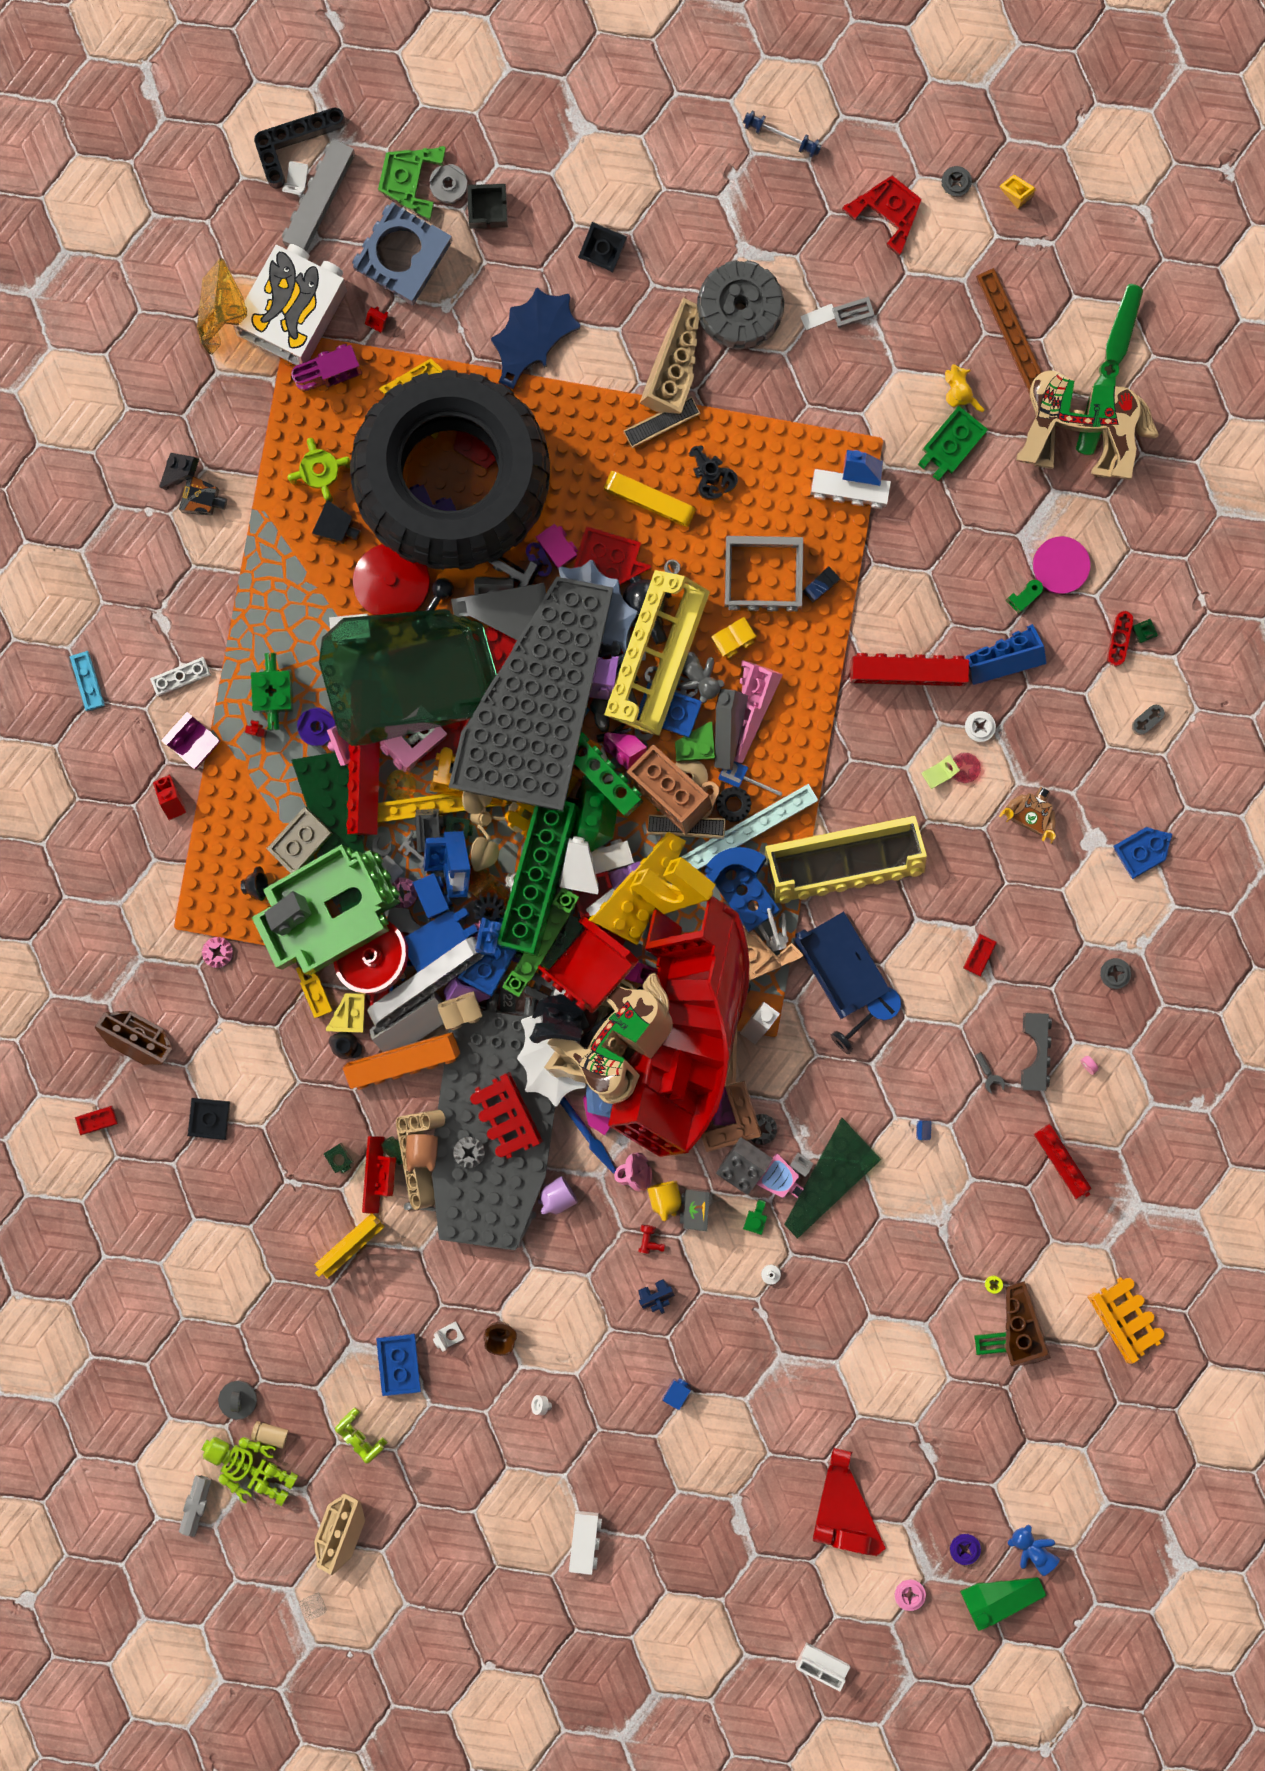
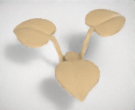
M463 792L462 803L464 809L471 813V822L478 825L477 828L486 837L475 839L471 848L473 870L480 871L492 866L499 856L498 845L490 841L491 838L483 826H488L492 819H506L502 816L490 815L489 812L485 811V806L491 803L492 797ZM513 802L509 806L508 811L512 810L515 812L519 805ZM524 809L521 816L529 820L532 813ZM514 826L513 829L510 827V829L514 832H522V830L516 826Z

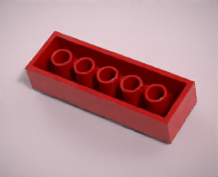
M856 653L850 660V683L965 686L969 682V659H964V656H953L951 659H945V655H933V658H926V655L917 654L909 658L906 657V654H895L894 657H887V654L877 653L873 657L868 656V653Z

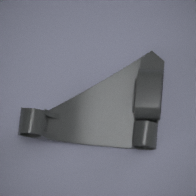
M540 583L451 599L454 618L471 616L518 640L542 603L546 589L545 584Z

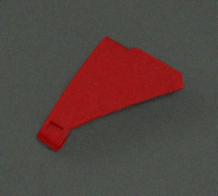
M833 1448L816 1519L813 1542L831 1545L842 1550L877 1556L886 1548L850 1471L849 1465L853 1452Z

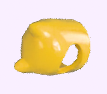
M677 1181L659 1183L647 1188L651 1207L655 1213L660 1215L662 1221H666L670 1214L673 1217L677 1215L682 1201Z

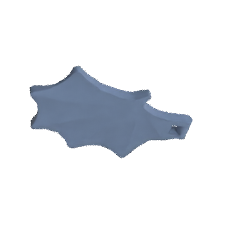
M589 560L585 565L578 568L559 567V574L562 578L613 587L614 590L602 643L612 645L613 641H618V645L621 646L623 654L618 657V664L622 663L628 648V632L638 615V611L631 608L623 600L620 593L619 580L602 575L593 560Z

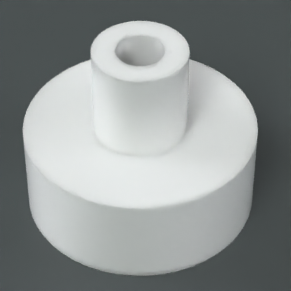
M770 1264L762 1269L761 1277L765 1283L775 1284L779 1281L781 1273L777 1266Z
M536 1395L531 1404L532 1412L535 1415H545L552 1408V1404L546 1396Z

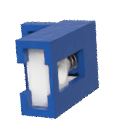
M463 831L444 832V837L426 838L424 871H444L448 898L468 897L470 864Z

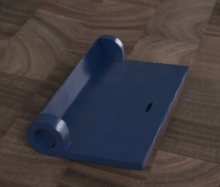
M844 911L808 932L804 929L795 934L797 937L794 939L795 943L840 1020L890 991Z

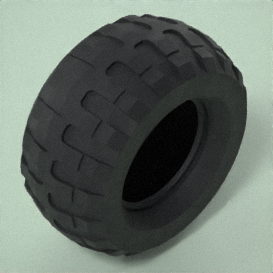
M442 370V373L420 374L412 377V380L403 385H396L385 393L383 399L371 407L354 439L350 474L353 493L360 514L383 545L398 553L403 559L412 563L417 562L426 565L428 568L437 570L458 568L459 570L474 568L476 565L485 562L495 561L524 540L529 530L538 521L546 501L550 480V459L544 433L540 429L534 414L526 404L516 398L510 389L502 384L491 382L487 377L480 374L470 373L469 375L458 373L457 370ZM441 431H461L478 438L491 450L499 470L492 489L481 501L466 509L443 511L425 505L410 492L403 479L405 462L412 449L429 435Z

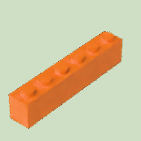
M453 1032L348 1062L343 1067V1071L350 1089L357 1088L360 1090L366 1088L370 1083L377 1085L391 1077L392 1080L398 1079L408 1072L410 1075L418 1073L425 1067L433 1069L439 1063H453L460 1054V1050Z

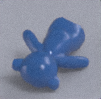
M1030 1525L1017 1529L1013 1533L1012 1538L1008 1540V1545L1023 1550L1020 1567L1025 1569L1030 1558L1042 1576H1046L1060 1561L1059 1557L1048 1552L1045 1548L1054 1546L1055 1541L1053 1539L1034 1540Z

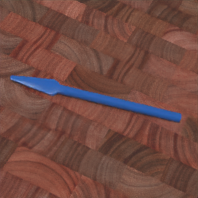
M563 1097L560 1104L588 1141L589 1149L615 1174L616 1169L602 1143L593 1137L567 1099Z

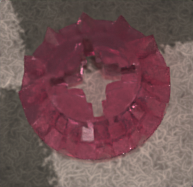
M960 753L953 758L959 769L963 766V760L966 765H973L968 769L969 776H967L964 770H960L953 776L955 780L961 783H970L978 777L981 770L980 762L976 756L970 753Z

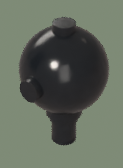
M640 575L629 579L631 584L623 594V600L631 608L638 611V615L634 620L635 623L638 620L651 583L650 579H641ZM665 593L659 611L666 612L668 599L672 597L671 593ZM657 616L651 632L656 645L667 641V636L663 629L664 621L659 616Z

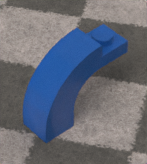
M729 848L718 853L708 862L706 867L711 873H707L705 876L715 884L724 872L732 868H742L757 876L767 859L763 854L750 848Z

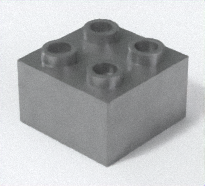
M740 1137L723 1160L716 1174L748 1195L766 1172L773 1158Z

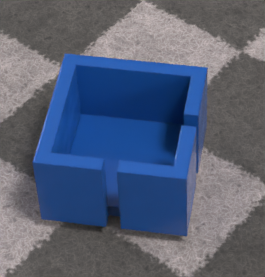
M433 873L413 882L427 918L432 919L451 911L450 906L453 903L448 898V894L443 892L442 888L445 885L440 876L437 877Z

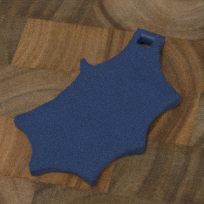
M535 288L533 296L527 303L510 307L509 320L506 327L499 334L491 338V342L502 360V375L499 379V384L514 389L520 376L528 367L537 362L542 363L544 368L547 367L546 357L554 345L571 332L580 329V323L573 318L570 312L569 294L560 296L547 295L539 288ZM507 374L514 377L513 381L506 378Z

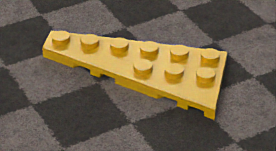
M667 832L654 846L653 851L647 858L640 862L638 868L626 877L613 892L609 900L604 902L600 906V910L588 920L638 945L655 907L630 888L637 872L647 868L667 882L668 880L663 877V874L670 861L679 857L686 841L673 833Z

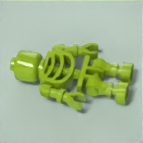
M218 1437L205 1441L201 1449L204 1451L203 1458L216 1466L221 1463L224 1464L221 1472L224 1474L219 1476V1482L230 1488L231 1493L235 1492L240 1501L247 1503V1500L243 1498V1494L246 1493L252 1497V1493L247 1489L241 1488L238 1482L235 1483L233 1481H239L249 1473L253 1475V1478L247 1488L251 1489L254 1482L257 1481L258 1483L254 1490L259 1494L269 1495L271 1499L275 1498V1503L282 1507L289 1492L284 1489L278 1492L277 1488L274 1487L273 1489L269 1486L270 1483L267 1480L273 1477L279 1478L278 1481L286 1482L284 1486L291 1489L298 1475L293 1472L288 1475L286 1471L282 1472L277 1468V1465L271 1462L263 1469L266 1458L262 1459L257 1469L254 1466L252 1467L254 1455L250 1450H254L255 1453L261 1452L266 1457L273 1458L274 1455L268 1454L267 1450L270 1448L276 1450V1447L262 1445L261 1442L257 1441L256 1443L243 1437L239 1440V1445H234L231 1451L229 1450L230 1445ZM239 1451L242 1453L241 1460L238 1459ZM246 1454L249 1456V1464L244 1462ZM232 1466H237L235 1470L229 1471L232 1468ZM240 1469L244 1470L243 1474L235 1475ZM259 1473L265 1475L264 1478L259 1477Z

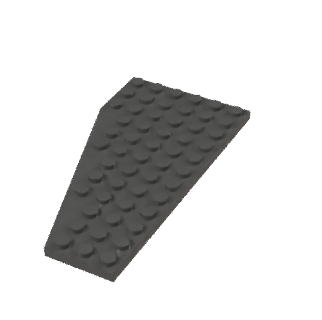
M562 577L555 578L529 624L526 625L504 665L483 695L469 722L463 728L449 789L564 811L613 595V587Z

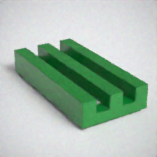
M1006 1332L974 1335L976 1355L1006 1352V1348L980 1350L981 1346L1005 1344L1006 1340L979 1342V1339L1006 1337Z

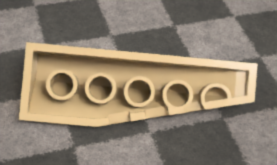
M685 298L681 300L667 331L640 400V404L656 412L680 414L693 382L694 353L697 345L696 332L699 317L697 304Z

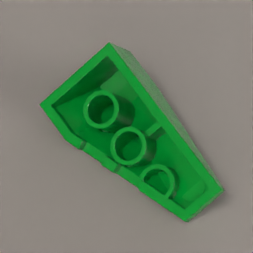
M1038 1577L977 1583L960 1591L978 1631L1002 1621L1047 1596Z

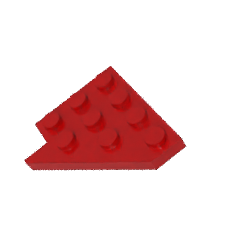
M586 526L574 568L582 567L589 560H593L602 575L618 579L620 585L629 581V579L650 570L651 565L636 561L641 542Z

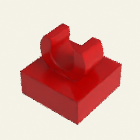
M377 306L375 309L371 307L367 312L365 325L381 333L385 328L388 312L386 311L383 314L379 311L380 307Z

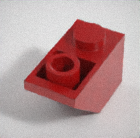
M171 775L153 782L159 804L169 821L186 813L184 803Z

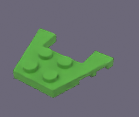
M446 147L386 152L378 191L425 219L431 220L434 202L415 198L423 162L443 166Z

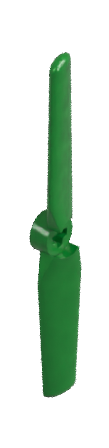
M1128 284L1106 343L1105 362L1099 367L1100 376L1094 383L1095 385L1116 386L1115 377L1119 374L1118 365L1127 354L1143 295V289L1136 284ZM1109 365H1110V366H1111V370H1114V371H1113V373H1110L1109 375H1107V371L1104 370V369L1107 368V367H1109ZM1089 400L1087 403L1085 415H1087ZM1080 432L1076 450L1084 455H1093L1102 432Z

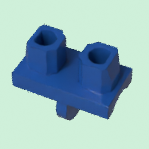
M486 918L481 919L475 946L477 953L494 956L501 926L500 922H493Z

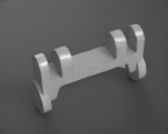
M411 832L398 850L401 852L406 847L407 850L403 855L407 856L412 852L422 861L418 865L421 869L424 863V856L415 849L412 837L414 833Z

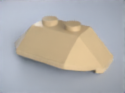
M343 1494L327 1506L314 1544L317 1558L316 1566L330 1575L335 1574L353 1555L365 1523L361 1501L348 1494Z

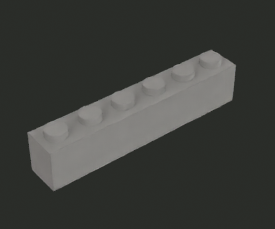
M335 139L332 140L331 144H327L324 150L325 156L323 160H319L316 166L317 172L314 177L310 178L307 184L308 190L306 194H302L300 197L298 210L292 213L290 218L292 222L289 228L286 227L283 231L282 238L285 246L288 247L290 244H294L307 252L355 156L353 148Z

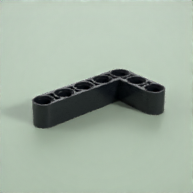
M336 107L259 131L255 135L254 142L267 181L272 188H281L285 183V177L276 150L343 128L345 117L341 109ZM336 115L341 117L337 122L331 120ZM317 121L323 123L319 128L313 126ZM303 127L304 131L298 134L295 132L297 128ZM280 133L287 134L284 139L280 140L277 138ZM262 139H268L266 145L259 144ZM267 157H274L273 162H265ZM275 174L280 175L279 180H277V181H272V180H271V177H272L273 175H275Z

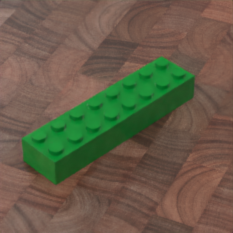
M565 802L563 812L534 807L498 936V946L538 957L563 868L568 840L571 838L579 810L576 804Z

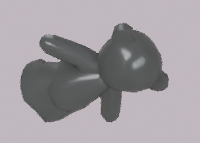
M694 652L688 653L682 674L692 681L680 683V689L698 688L701 694L700 701L705 703L707 700L715 698L725 683L722 680L717 681L710 677L714 666V659L712 657L707 659L704 669Z

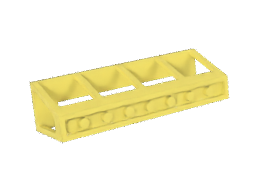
M655 570L614 689L607 704L605 716L643 732L660 735L710 591L685 576ZM684 588L685 591L675 617L659 611L665 593L677 594ZM657 616L673 623L663 653L646 647ZM644 652L660 659L650 689L634 683ZM632 688L647 694L639 721H637L639 714L638 705L627 701Z

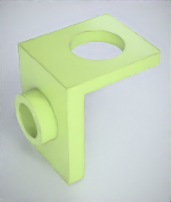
M948 755L941 762L923 771L921 774L929 787L933 789L951 779L960 770L951 755ZM947 762L951 764L953 771L948 768Z

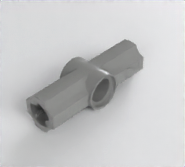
M196 1475L190 1495H188L184 1505V1516L179 1532L183 1535L195 1537L200 1518L203 1516L207 1505L206 1498L212 1481L208 1477Z

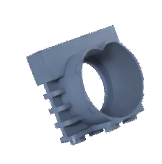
M392 202L390 206L386 205L382 212L383 217L380 222L377 221L375 223L371 237H367L364 241L362 252L354 257L352 262L354 264L353 268L414 306L453 240L451 235L434 225H429L426 221L417 218L416 215L407 212L406 209ZM396 231H408L416 234L422 246L420 252L412 256L411 267L403 272H395L385 268L378 260L376 247L381 239Z

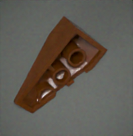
M1025 1281L1006 1287L1005 1348L1011 1367L1030 1365L1051 1358Z

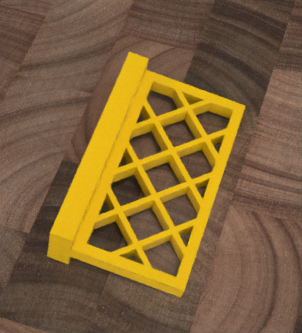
M370 1214L314 1264L319 1269L315 1274L318 1277L323 1274L328 1279L385 1227L375 1214Z

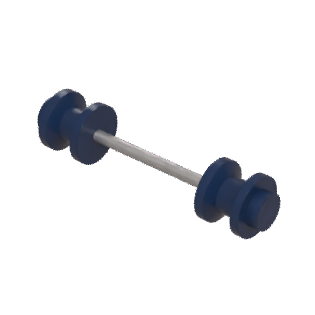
M755 111L747 112L743 123L746 124L745 129L753 127L756 129V133L759 134L761 129L765 128L801 144L798 152L802 153L805 150L810 153L811 158L814 155L818 156L822 147L819 144V139L813 142L809 140V135L806 134L803 141L765 125L766 116L763 115L759 118L755 116Z

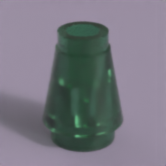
M391 1136L381 1144L382 1151L389 1157H396L397 1164L401 1165L403 1161L399 1140Z

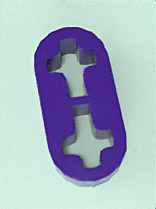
M536 542L530 543L526 547V555L529 561L538 560L542 561L544 566L548 565L546 573L543 571L538 573L540 577H548L552 572V566L540 544ZM532 547L540 549L538 551L540 558L536 559L534 554H529Z

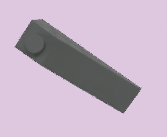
M721 689L718 696L715 728V768L732 770L748 700V695L735 690Z

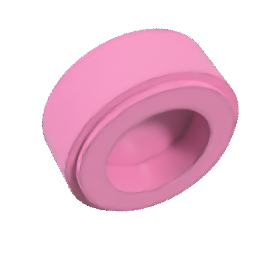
M1085 1056L1080 1060L1083 1067L1091 1075L1098 1071V1066L1091 1057Z

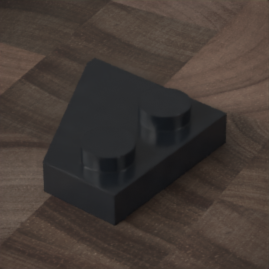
M170 453L159 488L168 490L171 484L178 485L184 480L193 478L199 459L193 456Z

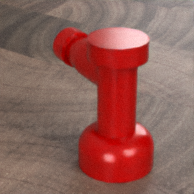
M641 1224L640 1231L643 1233V1238L638 1252L649 1254L650 1250L664 1252L665 1244L650 1242V1237L655 1233L656 1227Z

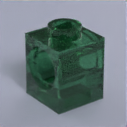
M447 816L445 832H454L455 825L462 823L465 826L463 831L464 838L468 840V836H472L474 825L471 824V820Z
M339 1143L323 1154L335 1173L340 1171L343 1174L351 1169L350 1164L353 1163V1160L342 1143ZM337 1154H341L344 1157L342 1165L335 1163L334 1159Z

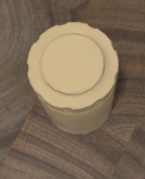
M257 1421L253 1427L251 1440H257L258 1442L283 1449L289 1430L266 1423L261 1424V1422Z

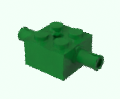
M264 653L265 670L263 672H251L252 711L254 713H267L268 731H273V723L274 730H280V712L293 711L292 673L290 671L277 670V653H271V661L270 654ZM271 688L276 690L273 696L268 693V691H271Z

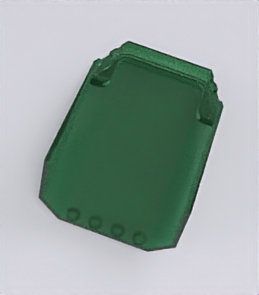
M446 609L343 618L322 637L319 665L338 734L351 746L372 744L468 720L473 717V713L480 704L483 695L497 675L483 624L471 621L464 616L458 617L453 615Z

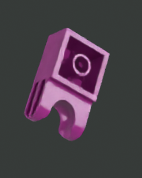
M347 344L338 346L333 352L325 351L320 353L319 357L295 366L291 373L296 386L301 391H309L324 384L328 388L362 375L351 345L347 346Z

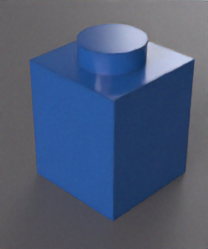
M674 1378L665 1392L662 1401L680 1410L691 1391V1388L688 1387L689 1383L681 1378L678 1380Z

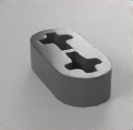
M1156 704L1146 709L1132 722L1133 732L1143 735L1153 728L1164 717L1163 707ZM1152 709L1154 711L1159 710V718L1154 717L1150 720L1149 716L1153 713ZM1146 720L1148 723L1144 725L1145 730H1138L1136 728L1138 727L1137 722L1142 723Z

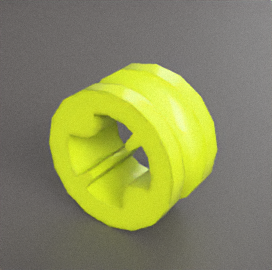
M989 1276L985 1280V1288L990 1293L996 1294L1002 1290L1003 1282L997 1276ZM995 1279L998 1280V1288L991 1290L989 1282L991 1280L995 1282Z

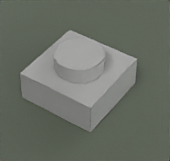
M800 1153L795 1155L790 1164L796 1173L802 1174L805 1177L813 1165L811 1161Z

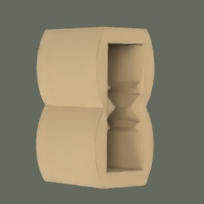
M474 991L438 1004V1010L446 1029L456 1030L462 1026L461 1024L466 1022L475 1023L482 1017V1011Z

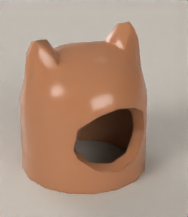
M424 1134L406 1136L408 1172H412L414 1168L425 1167L430 1172L434 1171L438 1148L437 1136Z

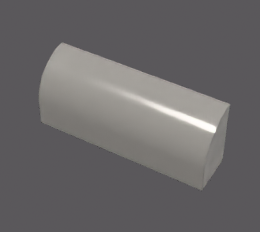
M436 991L385 1027H372L370 1029L372 1041L382 1052L419 1041L444 1024L438 1010V1004L444 1001Z

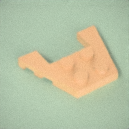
M751 901L748 909L755 911L758 909V906ZM743 926L750 962L749 981L803 957V954L793 943L776 956L753 930L748 933Z

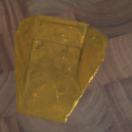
M222 258L215 263L202 279L197 328L200 342L210 355L221 346V338L218 331L224 324L239 325L247 317V307L245 306L244 298Z

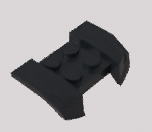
M563 994L539 1000L532 1018L535 1019L542 1015V1021L535 1024L529 1039L533 1043H540L543 1040L554 1038L581 1041L583 1011L575 1004L577 1001L571 1002Z

